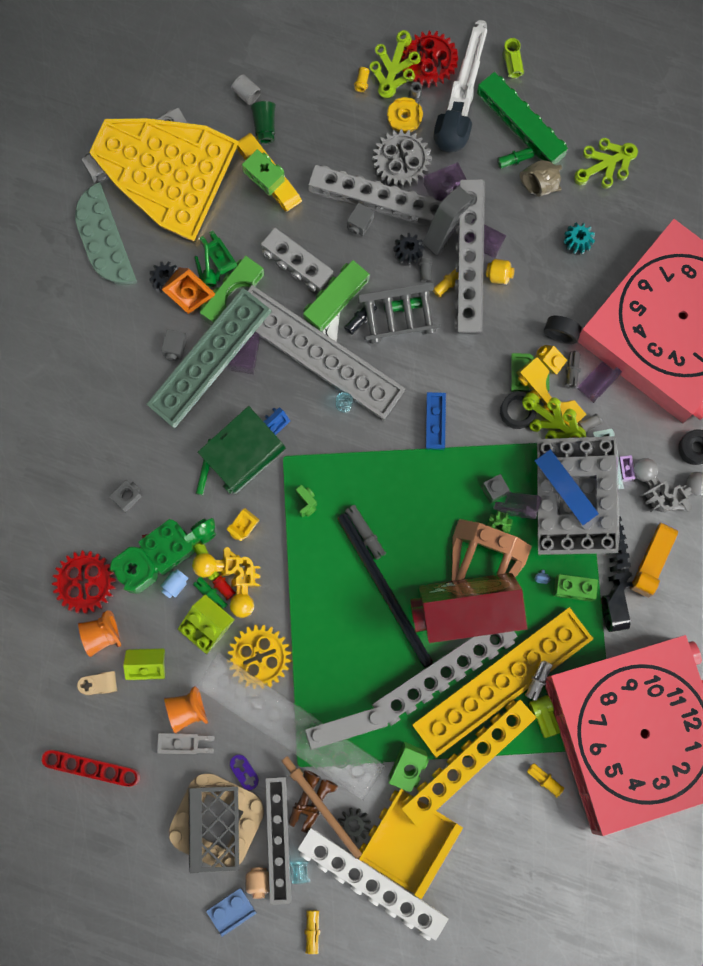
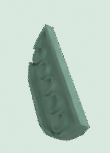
M96 183L83 193L75 211L76 225L89 261L97 274L103 279L105 278L120 285L137 283L101 183Z

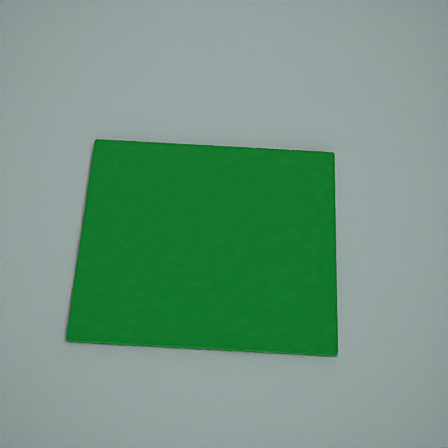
M537 443L446 447L445 450L408 449L293 455L283 458L297 764L299 767L395 762L404 742L425 750L429 760L449 759L453 754L458 756L463 751L461 747L467 741L473 742L477 738L475 734L481 728L485 727L487 729L492 724L490 720L498 713L502 715L506 711L505 706L437 758L412 725L569 607L593 637V640L549 672L548 676L606 659L597 554L538 555V465L535 462L538 459ZM501 474L510 491L506 496L490 504L481 486L484 482ZM301 485L304 488H310L315 495L313 498L317 502L316 511L308 517L307 515L301 517L299 513L307 506L296 493V489ZM356 505V508L373 534L378 537V542L386 552L384 556L376 560L368 546L366 548L415 630L410 599L420 598V585L451 581L452 537L459 519L488 526L491 514L495 515L498 511L508 513V518L512 519V525L508 534L516 536L532 546L525 566L515 577L523 591L527 630L514 631L518 637L513 639L515 641L513 645L507 649L504 646L497 650L499 654L490 660L488 657L481 661L483 665L473 671L470 668L465 671L467 676L458 682L455 679L448 683L450 687L440 693L437 690L432 693L434 698L425 704L422 701L415 705L417 707L416 710L408 715L404 712L399 716L401 720L392 726L388 723L387 727L310 750L305 734L306 729L374 709L372 704L426 669L417 657L344 532L338 517L344 514L346 509L349 508L351 510L350 507ZM463 541L459 569L469 546L468 543ZM477 544L464 579L496 575L504 554ZM510 560L506 573L510 572L516 561ZM541 570H545V574H548L550 577V582L547 584L537 583L534 578L537 573H541ZM561 574L597 579L596 600L590 602L554 597L555 577ZM426 631L416 632L433 660V664L473 638L429 643ZM491 635L490 642L493 645H498L500 642L499 637ZM479 645L474 646V654L482 656L483 648ZM459 656L457 664L460 667H465L467 659ZM443 667L440 671L444 678H449L451 675V671L447 667ZM426 678L424 686L427 689H433L435 685L434 680ZM543 685L538 698L548 695L545 685ZM410 689L407 696L411 700H416L418 692L415 689ZM527 689L513 700L515 702L521 700L531 711L529 701H532L533 697L530 699L525 695L528 691ZM393 700L391 708L394 711H400L402 704L399 700ZM509 715L506 719L507 724L513 727L516 724V718L513 715ZM535 719L496 756L566 752L560 733L544 738L538 721ZM495 728L492 731V737L495 740H499L502 733L499 729ZM484 742L478 743L477 751L481 754L485 753L487 745Z

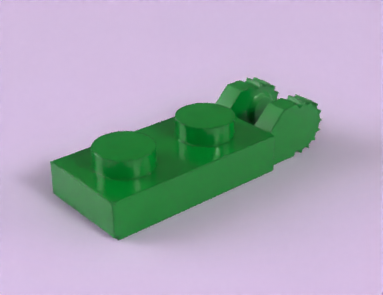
M213 230L209 232L213 240L210 243L203 236L199 238L203 247L205 244H208L209 257L221 275L237 267L236 261Z

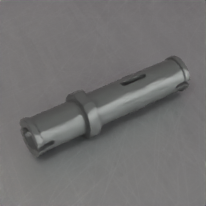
M356 505L351 506V510L349 508L346 509L345 513H347L363 538L365 546H368L376 560L380 559L386 552L378 542V537L373 534L356 508Z

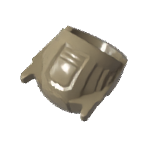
M541 160L531 164L519 174L525 188L531 194H535L538 197L562 190L559 186L561 182L559 172L562 169L561 165H554L549 161Z

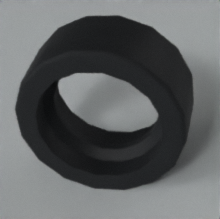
M553 315L548 317L544 333L557 342L575 344L578 342L582 327L570 318Z
M516 391L510 393L505 397L500 407L502 421L513 429H522L529 426L537 414L532 409L529 411L528 417L522 421H516L509 416L507 412L508 405L514 400H523L527 394L525 392Z

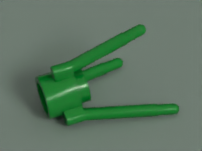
M205 244V270H203V273L198 256L194 258L199 279L208 287H214L217 285V282H220V273L218 269L216 273H214L213 269H210L208 244Z

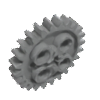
M401 129L399 134L393 130V136L386 133V139L380 138V143H376V149H373L374 156L372 157V162H375L373 168L377 169L376 175L382 174L381 181L387 179V185L394 182V186H397L399 183L401 188H403L405 183L411 187L412 181L417 185L418 178L420 180L424 179L423 174L427 175V168L431 167L430 161L432 156L429 155L431 150L426 149L428 143H422L423 137L417 139V133L411 136L410 130L403 134ZM396 145L400 146L401 157L403 160H405L404 166L406 168L407 173L404 172L402 159L399 158V150ZM409 146V147H411L412 149H411V150H406V149H404V147ZM393 151L395 154L389 155L386 152ZM416 163L417 166L412 167L409 164ZM397 167V168H399L400 170H399V171H393L392 168Z

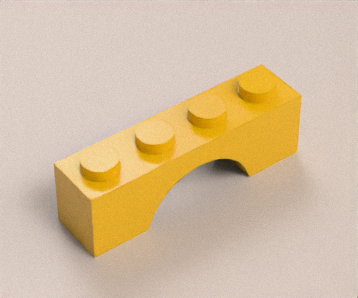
M534 357L516 372L519 375L518 380L524 386L527 385L532 390L530 393L536 394L544 404L542 407L554 415L553 411L547 406V403L552 398L546 388V379L550 371L538 357ZM575 400L561 402L560 404L562 415L567 409H573L576 412L577 423L587 415Z

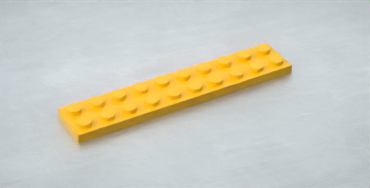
M569 607L412 726L437 758L527 690L532 682L531 677L535 676L541 661H547L552 665L551 672L592 641L593 637Z

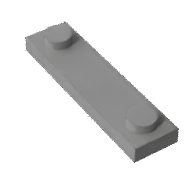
M382 706L306 729L305 734L310 750L387 727L388 724Z

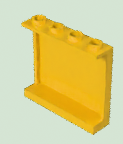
M400 788L399 791L394 790L389 798L391 804L388 809L384 807L378 818L381 821L378 826L373 825L368 834L371 838L367 844L363 842L359 850L362 855L358 859L422 899L463 827L437 811L417 827L401 809L403 806L401 802L410 794ZM417 801L419 808H425L427 806L422 801Z

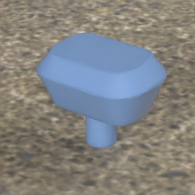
M541 570V573H537L534 580L537 583L547 584L550 582V577L548 574H545V570Z

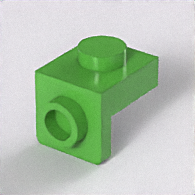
M301 485L296 489V493L307 506L299 513L301 517L305 515L308 517L316 511L317 502L313 498L315 495L310 488H304Z

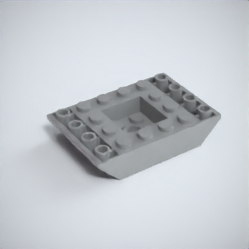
M616 436L537 439L538 458L551 449L599 513L585 525H582L538 466V555L618 553L620 532Z

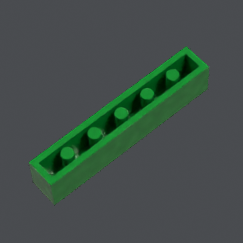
M493 72L478 84L477 94L528 148L533 149L534 154L540 160L549 161L555 165L565 157L568 150L566 143L555 135L551 127H547L542 122V118L530 109L526 101H522L519 98L517 92L506 84L502 76H498L496 72Z

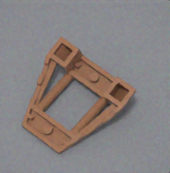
M459 519L452 537L451 581L463 580L465 578L477 544L504 554L496 575L505 574L510 560L516 561L509 572L513 573L514 577L525 566L532 546L518 537L481 523ZM463 541L468 543L469 546L459 569Z

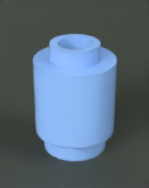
M176 569L160 585L163 588L161 592L168 598L172 596L176 598L186 586V581L189 578Z

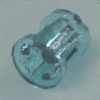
M342 392L336 398V408L342 413H347L353 407V397L347 392ZM342 400H345L347 402L346 406H344Z
M309 861L291 862L294 874L292 884L310 882L307 872Z

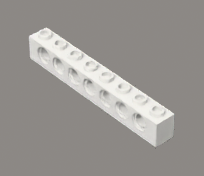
M310 828L298 847V850L301 851L299 854L307 861L313 859L317 862L316 866L324 872L331 871L335 874L333 877L342 884L345 881L352 885L350 889L359 895L363 892L369 896L367 900L376 906L380 903L386 907V913L394 918L398 915L404 919L402 921L404 925L411 929L416 927L420 930L419 934L429 941L431 938L437 940L449 920L446 915L365 862L360 861L358 858L355 859L350 852L313 828ZM320 845L326 849V854L322 857H318L314 852L315 848ZM334 857L342 858L343 865L340 868L333 867L331 861ZM352 868H357L360 871V876L357 879H352L348 875ZM370 879L377 882V887L374 890L366 888V882ZM386 891L394 893V899L390 902L383 899V894ZM404 902H409L412 906L408 913H403L400 910ZM424 913L429 916L426 924L418 922L420 914Z

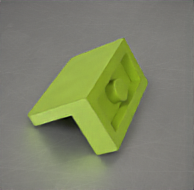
M165 649L126 650L123 664L125 680L165 679Z

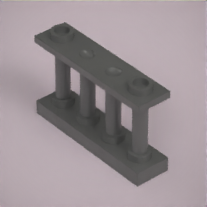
M433 283L358 295V303L363 302V306H366L370 336H364V339L369 340L370 343L380 342L382 337L423 330L425 334L436 332L435 328H440V324L433 325L428 297L430 291L434 290ZM418 293L419 297L421 296L425 326L414 328L410 303L411 294ZM400 296V300H403L407 329L396 331L391 301H393V297ZM381 299L385 306L389 332L378 334L373 304H375L374 300Z

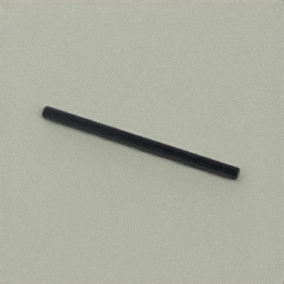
M346 513L341 514L338 517L340 525L423 667L426 668L432 665L433 660Z

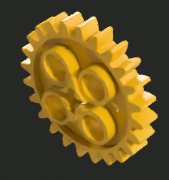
M254 625V631L247 627V633L240 631L241 638L234 637L237 643H231L230 646L234 650L228 651V654L233 655V658L227 661L233 662L234 665L229 669H236L233 676L240 675V683L246 680V687L253 683L254 689L257 688L258 684L264 689L265 683L272 687V680L279 683L278 676H286L283 670H289V667L285 664L292 661L287 658V655L292 652L286 651L285 648L290 644H283L286 637L279 638L280 631L274 634L273 627L266 631V625H262L261 630H259L258 625ZM263 638H267L270 641L268 649H263L260 646ZM244 646H249L252 650L249 657L244 656L242 653ZM272 649L276 650L275 653L263 657L262 662L255 660L248 664L243 663L245 660L257 656V652L262 654ZM271 656L277 659V665L274 668L270 667L267 663L268 658ZM252 664H256L259 667L257 675H253L249 671Z

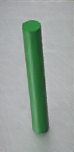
M204 459L196 489V494L201 496L204 493L210 467Z

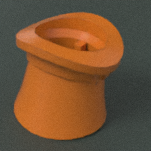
M107 610L103 612L98 620L78 623L81 641L89 657H92L109 645L116 644L117 647H121L117 624L112 611Z
M197 685L192 687L187 695L164 698L167 714L174 733L179 732L196 721H203L205 724H208Z

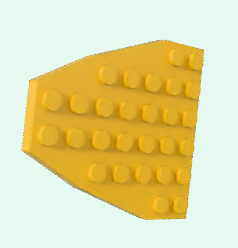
M147 118L105 119L89 153L115 186L156 224L195 242L239 141L204 125Z

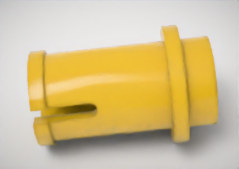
M366 67L358 69L357 80L354 82L355 90L358 92H365L368 88L367 80L370 70Z

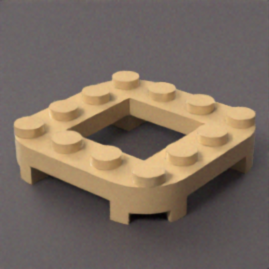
M208 773L194 778L188 788L236 787L238 785L215 774ZM238 786V809L243 811L239 820L240 865L263 820L264 805L257 794ZM187 789L170 825L169 839L175 848L189 855V802ZM216 791L214 793L218 796L222 791ZM225 791L220 799L230 804L234 800V791ZM202 792L203 803L207 795L216 798L211 792ZM232 835L227 847L234 842V835ZM202 837V843L209 848L213 842ZM216 844L210 851L219 858L227 849ZM230 852L220 860L225 866H235L234 856ZM209 853L202 859V862L211 866L217 861ZM218 863L215 867L223 866L220 863Z

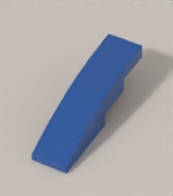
M551 449L535 460L536 464L582 525H585L599 514Z

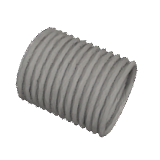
M245 75L237 77L231 87L248 105L254 103L261 93V89Z

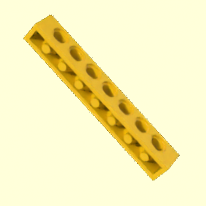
M512 700L505 706L506 711L502 715L498 713L490 720L492 724L487 729L485 727L481 728L475 734L477 738L473 742L467 741L461 747L463 751L458 756L453 754L446 761L448 765L445 768L441 769L439 767L431 775L433 777L432 780L428 783L424 781L416 788L418 792L413 797L409 795L401 802L403 804L401 809L417 827L425 822L537 718L521 700L516 702ZM509 715H513L516 718V724L513 727L509 726L506 722ZM495 728L499 729L502 733L499 740H495L492 737V731ZM480 742H484L487 745V750L483 754L477 751V745ZM466 755L472 758V765L470 767H465L462 764V759ZM451 769H455L458 773V777L454 781H450L447 777V773ZM435 783H441L443 786L442 793L438 795L432 791ZM423 796L426 797L428 805L425 808H419L417 804L418 799Z

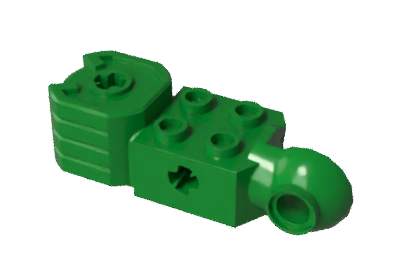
M204 518L191 527L192 532L187 534L176 521L169 519L138 542L140 547H128L114 557L110 564V571L114 572L117 579L125 585V591L139 594L155 583L159 574L166 575L195 553L194 546L197 543L201 542L204 545L216 536L214 532L215 520L214 518L208 520ZM134 567H136V569H135V570H136V573H135V574H133V573L131 572Z

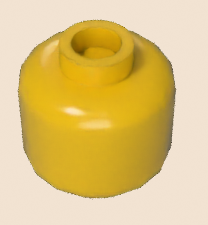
M494 259L487 265L486 277L489 278L491 283L507 284L510 279H513L515 269L511 267L509 260Z

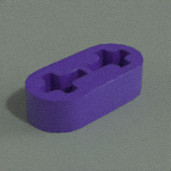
M234 756L230 761V767L244 789H255L259 784V777L245 756ZM235 759L244 760L242 764L245 769L244 772L239 767H234L236 764ZM246 772L249 777H255L253 786L245 784L247 779L244 774Z

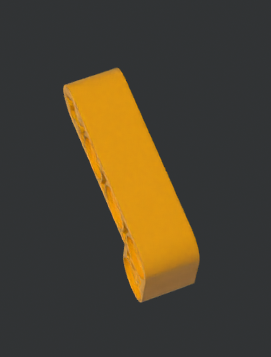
M661 522L658 524L632 581L633 586L630 587L631 590L647 598L654 595L660 583L659 575L678 535V530Z

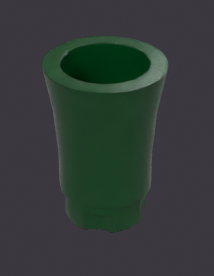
M270 101L255 102L250 107L257 141L260 144L273 143L276 104Z

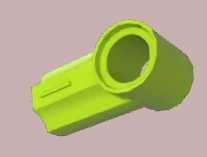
M515 38L506 40L502 52L508 77L518 78L524 74L520 54L521 44ZM508 48H513L515 51H509Z
M545 695L537 700L529 701L531 712L537 717L536 719L543 737L547 738L560 733L550 697Z

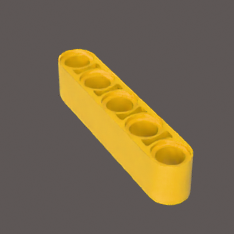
M251 133L238 140L237 150L245 161L257 149L261 153H266ZM286 177L285 181L272 193V196L285 212H288L302 202L299 194Z

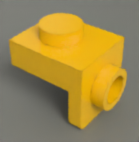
M552 345L541 346L534 356L538 357L546 368L555 375L558 374L567 362V359Z
M244 508L226 530L230 532L231 537L242 541L249 536L259 522V519Z

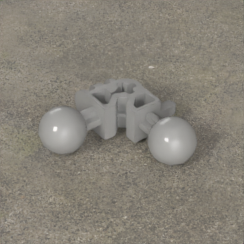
M642 458L635 463V477L640 481L647 482L650 487L649 491L640 495L647 496L646 505L652 504L653 508L650 512L658 509L660 512L677 509L690 511L692 506L687 500L689 499L688 496L691 494L703 495L702 472L691 473L686 480V485L682 487L678 485L668 492L669 485L666 481L660 483L657 478L658 467L652 459ZM665 500H668L669 503L665 506L663 502H665Z

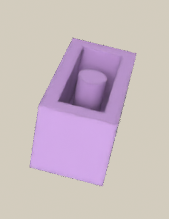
M632 455L620 456L619 462L623 482L633 481L635 473Z

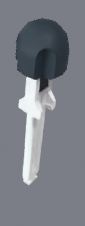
M482 20L475 22V27L472 28L457 81H454L448 109L445 114L441 113L438 115L434 127L433 138L435 143L441 150L446 152L461 150L469 140L472 122L467 115L474 96L473 87L487 35V24Z

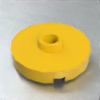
M408 97L397 98L389 105L387 120L388 124L395 131L400 132L402 129L403 133H407L408 130L413 132L422 123V107L414 99Z

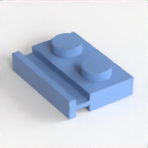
M239 888L206 911L220 932L221 937L257 913L242 888Z

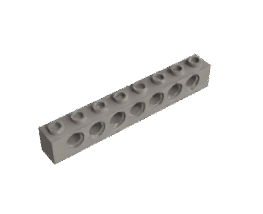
M315 165L309 182V192L355 206L359 202L373 211L430 227L435 216L431 211L437 210L442 202L432 196H421L414 191L400 190L397 186L383 185L376 180L369 181L362 176H352L342 170L335 171L325 165ZM333 180L334 183L328 184L326 181ZM350 185L352 188L345 189L343 186ZM362 190H367V191H369L370 193H368V194H362L361 191H362ZM385 195L387 198L380 199L379 196ZM402 200L405 203L400 205L397 204L396 201ZM419 205L422 207V209L417 210L414 208V206Z
M483 179L460 180V187L475 197V202L460 215V223L456 225V233L459 235V242H456V253L459 254V261H456V272H459V280L455 282V289L459 291L458 299H455V310H458V317H455V329H458L459 333H482L485 182ZM474 215V222L467 224L465 222L466 217ZM468 234L475 235V239L471 243L465 242V237ZM467 253H474L472 261H465ZM467 272H474L472 280H465L464 276ZM472 290L474 296L469 300L465 299V292ZM472 309L473 316L469 319L465 318V310Z
M512 631L473 637L372 704L373 708L382 706L387 724L389 723L392 726L401 720L399 718L404 712L407 715L417 709L415 706L417 703L422 701L425 704L434 698L432 693L437 690L440 693L450 687L448 684L450 681L455 679L458 682L467 676L465 671L470 668L473 671L483 665L481 662L486 657L489 660L499 654L498 649L503 646L507 649L515 643L513 639L518 636ZM491 635L499 637L500 642L498 645H493L490 642ZM479 645L483 648L482 656L474 654V646ZM459 656L467 659L465 667H460L457 664ZM443 667L450 669L451 675L449 678L442 677L440 671ZM426 678L434 680L435 685L433 689H427L424 686ZM415 689L418 692V698L416 700L409 699L407 696L408 690ZM393 700L401 702L402 708L400 711L392 710L391 702Z

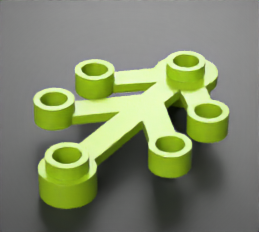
M406 30L398 32L396 36L398 44L392 62L383 44H378L375 47L376 54L381 57L388 70L386 79L381 72V65L378 61H373L370 64V70L380 82L378 92L383 98L393 97L396 93V88L406 82L413 81L415 78L414 71L406 68L420 62L419 53L411 52L409 58L400 63L404 47L409 46L412 41L410 33ZM406 35L404 39H400L401 36ZM383 48V52L379 53L378 50ZM413 56H418L416 60H412ZM375 65H378V68L376 70H373V67ZM405 70L402 77L394 80L396 74ZM408 73H412L411 77H406ZM389 86V90L385 91L384 88Z
M602 138L599 141L598 147L602 151L610 150L616 152L617 154L613 156L595 151L592 146L584 148L583 156L585 158H593L602 162L586 170L578 169L574 175V182L578 185H585L590 176L607 168L605 177L601 181V185L605 189L610 188L613 184L612 176L616 163L623 159L621 168L617 173V178L621 181L626 180L629 175V163L638 154V149L634 144L625 143L621 146L610 143V140L607 138ZM605 142L607 146H603L601 143ZM589 150L592 154H587L586 151ZM620 172H624L626 176H621ZM608 180L610 184H606L604 181Z
M527 393L522 400L523 407L526 410L533 409L549 420L540 421L534 419L529 425L532 431L538 432L541 428L561 429L564 431L556 432L549 430L545 435V439L586 437V431L577 424L576 412L573 409H567L562 415L559 399L553 397L547 403L548 408L553 411V415L539 405V397L536 394Z

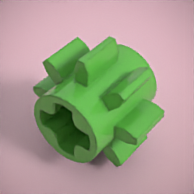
M498 511L495 515H490L488 526L509 533L512 519L508 518V513Z

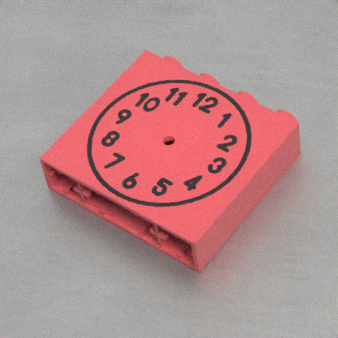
M673 219L582 329L578 343L681 423H684L692 415L699 420L703 418V240Z
M686 635L546 678L545 688L554 707L553 713L561 731L560 735L592 834L605 836L703 804V680H701L696 666L701 664L702 658L697 644L694 641L688 642Z

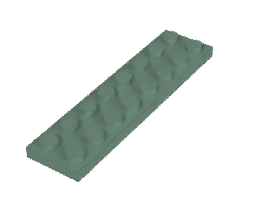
M242 288L146 405L172 427L176 428L272 310Z

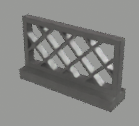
M238 786L188 788L189 872L239 871ZM216 791H222L218 796L214 793ZM225 791H234V800L229 805L220 799ZM202 792H211L216 797L208 807L202 802ZM217 800L226 807L219 816L210 809ZM227 810L234 815V821L229 826L220 819ZM207 811L216 818L209 827L202 822V816ZM217 821L226 828L219 837L210 830ZM227 831L234 835V842L229 847L220 840ZM207 832L216 839L209 848L202 843V837ZM218 841L227 849L219 858L210 851ZM230 852L234 856L235 866H225L220 860ZM207 853L217 860L211 867H202V859ZM218 863H220L223 867H215V866H216Z

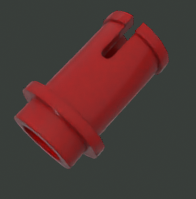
M219 576L212 582L213 588H217L226 601H228L236 594V591L225 581V577Z

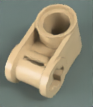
M115 671L82 677L77 683V688L80 693L85 695L117 692ZM86 681L92 684V687H89V691L83 688Z

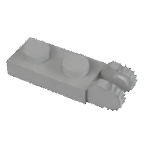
M158 733L157 754L214 753V749L207 747L198 748L199 740L214 741L215 736Z

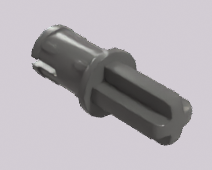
M571 351L569 353L565 384L567 388H569V385H571L570 388L578 387V375L581 372V368H579L581 354L578 351Z

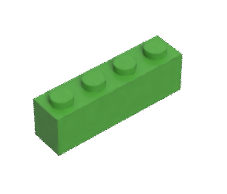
M354 260L349 264L346 263L341 268V273L337 278L334 276L329 281V286L325 290H321L317 294L316 300L312 304L309 303L303 310L304 320L321 332L369 281L370 274Z

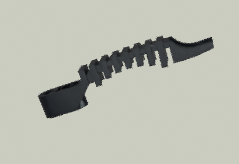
M619 516V550L616 556L609 558L610 563L617 562L615 566L609 567L610 572L617 571V574L608 577L609 582L613 581L614 586L608 595L601 597L604 621L609 632L627 630L631 625L624 590L633 586L632 581L627 582L632 577V572H629L631 563L628 562V558H630V555L626 552L628 545L624 541L626 540V535H623L622 532L624 526L620 524L622 521L621 516Z

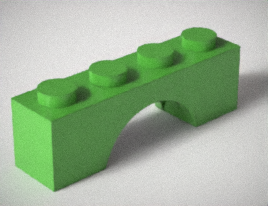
M247 256L239 259L234 271L231 274L228 273L221 287H217L213 291L215 296L201 306V318L212 326L227 308L226 303L229 295L238 288H250L252 285L255 287L264 276V268Z

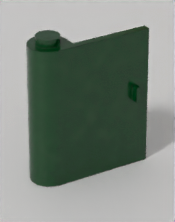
M247 406L197 453L223 480L224 485L222 487L229 494L234 493L236 495L278 457L286 447L252 408Z

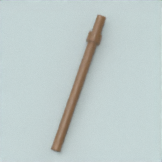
M288 756L285 757L282 763L291 773L290 777L293 781L298 782L355 859L360 857L362 853L302 776L304 773L300 768H296Z

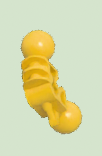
M229 547L223 549V559L215 560L208 553H200L195 556L192 568L199 577H210L214 572H221V576H229L233 573L236 575L231 580V587H236V595L231 599L230 610L239 618H246L251 615L254 609V602L248 595V588L260 587L256 583V579L260 578V575L256 574V570L261 567L253 566L250 558L234 554L230 551ZM240 564H242V566H245L244 570L242 567H239Z

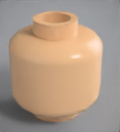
M251 868V871L246 874L245 890L248 894H252L254 899H263L265 894L270 893L269 872L267 868Z

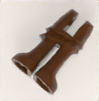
M304 770L303 777L314 790L321 777L311 771ZM322 779L316 794L323 802L326 795L335 792L339 786L327 779ZM303 790L298 803L295 802V806H293L289 825L295 827L300 814L307 816V819L304 821L301 831L308 833L321 813H319L320 811L313 802L311 805H308L310 798Z

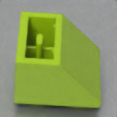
M204 595L191 607L177 630L205 654H208L227 632L235 619L207 595Z

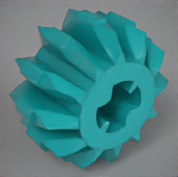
M577 222L574 223V226H568L567 231L563 235L565 237L564 244H568L567 250L574 249V254L579 250L581 255L584 254L585 250L589 251L591 245L595 242L593 239L595 232H590L591 226L586 228L585 223L579 226Z

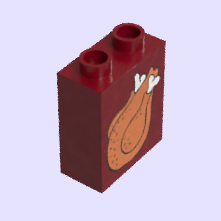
M513 573L420 585V598L410 599L415 632L426 631L429 643L527 630L523 591Z

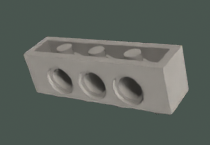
M276 228L261 243L262 253L265 257L274 259L281 269L290 271L296 280L305 282L307 288L313 292L317 291L319 293L321 290H324L329 281L334 277L332 269ZM279 249L286 250L283 254H279L277 251ZM296 259L301 261L298 265H294L291 262ZM309 270L316 272L312 276L306 274Z

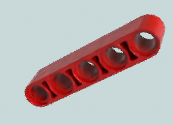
M48 750L42 755V764L50 769L126 787L135 786L140 781V773L134 768L58 750ZM52 753L57 757V761L53 765L48 761V757ZM70 758L76 760V767L74 769H70L67 765ZM91 762L96 766L93 774L87 771V765ZM109 767L115 770V776L112 779L106 775ZM128 772H132L135 775L132 783H128L125 779Z

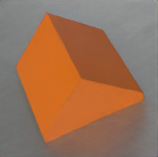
M179 267L162 288L188 314L215 296V293L189 268Z

